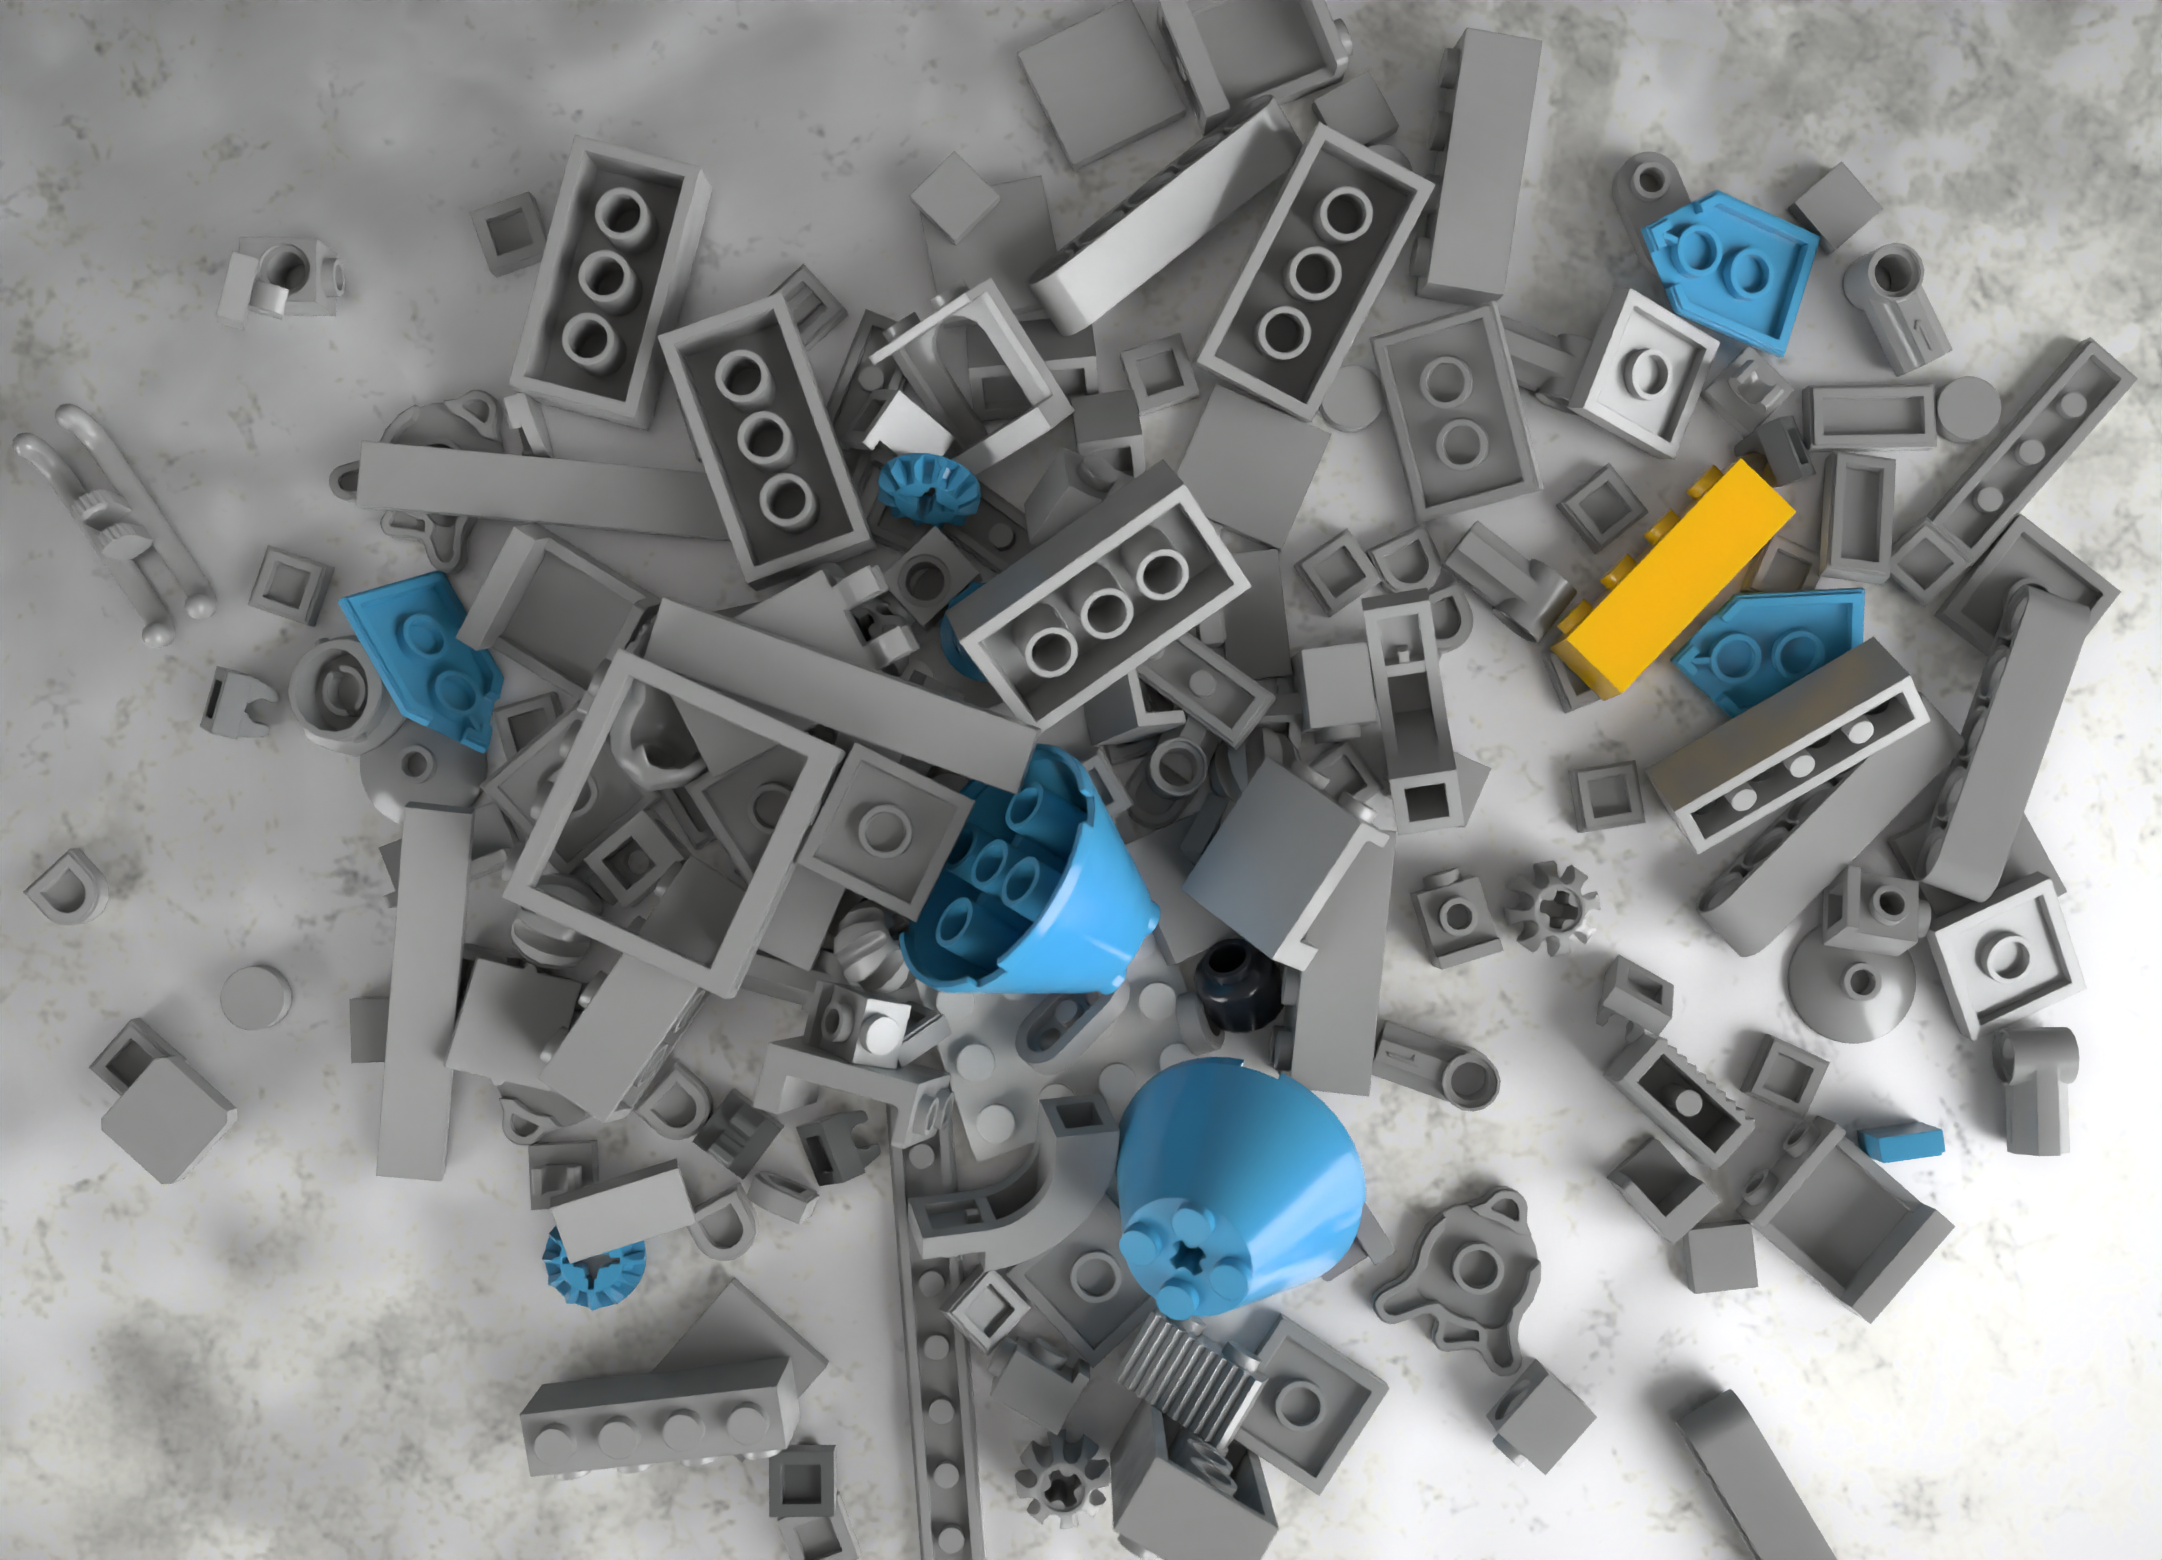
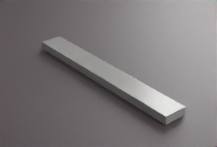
M886 1103L921 1560H987L970 1342L939 1310L965 1280L963 1254L951 1258L921 1259L908 1221L909 1198L958 1192L952 1113L944 1130L937 1129L934 1137L902 1149L891 1145L898 1108L895 1105Z

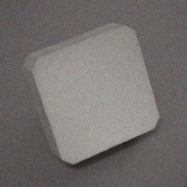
M166 1055L155 1058L101 1118V1129L161 1184H173L185 1179L238 1120L237 1107L179 1055Z

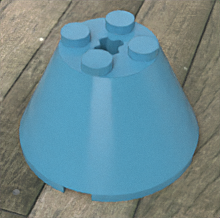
M1037 744L1019 794L1016 795L971 779L960 790V794L976 801V804L918 922L910 919L909 935L905 932L899 934L900 948L907 968L919 981L937 991L944 993H1090L1098 991L1101 994L1108 995L1121 986L1126 977L1127 966L1135 957L1144 938L1156 928L1159 922L1160 907L1151 900L1149 890L1085 767L1077 758L1057 746Z
M1204 1057L1183 1061L1169 1066L1149 1079L1137 1091L1122 1115L1118 1126L1120 1136L1116 1161L1122 1227L1119 1249L1126 1259L1134 1278L1156 1300L1159 1310L1171 1319L1183 1321L1191 1316L1223 1314L1308 1283L1332 1269L1347 1253L1358 1233L1362 1207L1366 1201V1182L1360 1156L1354 1142L1337 1116L1320 1098L1308 1088L1283 1073L1277 1079L1260 1071L1243 1067V1059L1231 1057Z

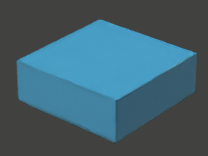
M1920 1121L1857 1130L1859 1148L1870 1158L1882 1163L1940 1156L1942 1152H1946L1943 1130Z

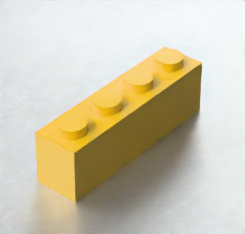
M1742 458L1721 471L1714 464L1705 470L1685 491L1693 500L1678 515L1672 509L1666 511L1643 534V537L1650 544L1635 560L1628 553L1620 558L1599 580L1607 589L1592 604L1584 598L1580 600L1557 623L1556 626L1563 634L1550 649L1603 701L1622 694L1796 513Z

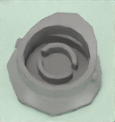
M357 635L336 637L330 641L328 638L315 641V647L301 657L291 674L288 695L292 712L309 741L332 751L359 756L379 748L396 734L407 718L400 713Z

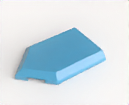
M1719 190L1712 191L1640 228L1675 314L1777 358L1784 357L1819 246L1820 236Z
M436 570L342 597L338 601L339 606L402 716L484 754L489 749L493 731L490 721L494 703L500 698L504 677L487 648L476 651L455 638L467 616V612L446 575Z
M1859 587L1733 594L1675 653L1670 661L1733 719L1862 644L1865 589Z

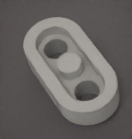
M1642 152L1629 158L1616 173L1612 183V197L1640 264L1648 273L1660 278L1640 228L1691 203V200L1677 167L1669 158L1656 152ZM1649 174L1655 177L1659 185L1658 191L1648 192L1644 190L1640 184V175Z
M1125 977L1121 986L1108 995L1101 994L1098 991L1090 993H1049L1023 1020L1017 1031L1015 1046L1020 1058L1034 1070L1044 1075H1054L1069 1068L1123 1013L1130 997L1128 980Z

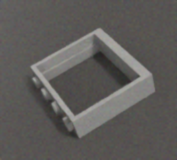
M618 648L613 660L605 658L593 675L588 693L595 698L584 721L576 719L569 727L562 741L559 755L566 758L555 783L546 781L534 800L530 817L537 821L526 844L517 843L504 864L501 878L508 883L501 897L724 999L734 998L797 865L795 862L848 754L836 746ZM634 678L808 757L711 967L536 887Z

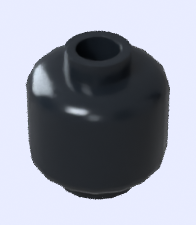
M1245 938L1225 939L1216 943L1197 964L1194 975L1197 993L1204 1004L1209 1018L1221 1030L1233 1034L1254 1032L1275 1020L1283 1009L1284 1005L1281 1004L1282 979L1275 960L1269 958Z

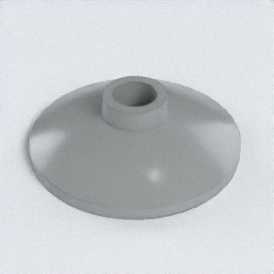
M406 718L396 734L382 746L360 756V775L367 796L383 815L402 825L404 807L408 801L471 808L482 792L479 785L487 777L488 761L486 752L483 754L409 718ZM419 752L425 757L427 767L423 774L415 777L409 772L407 764L409 758L414 753Z
M1823 923L1808 932L1793 952L1787 976L1791 1002L1803 1022L1825 1038L1849 1044L1876 1040L1897 1027L1908 1013L1916 990L1915 966L1909 951L1907 950L1898 957L1825 946L1822 945ZM1863 970L1868 976L1869 983L1863 992L1857 994L1851 988L1850 980L1856 971Z

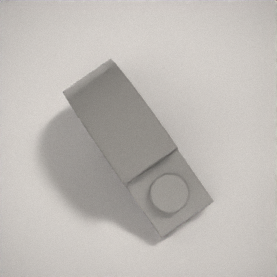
M1428 588L1361 598L1398 835L1464 826L1458 774L1445 707Z
M1102 1093L1039 1100L1037 1135L1031 1153L1024 1163L1004 1180L979 1190L909 1198L908 1221L921 1259L951 1258L962 1254L977 1253L984 1272L993 1271L1032 1259L1057 1245L1074 1232L1097 1207L1109 1186L1116 1166L1120 1130Z

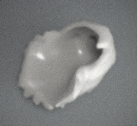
M657 615L652 618L651 624H643V628L639 630V636L636 638V641L631 642L625 651L644 659ZM634 678L610 729L611 752L618 765L645 791L650 792L684 787L705 773L708 767L671 695Z

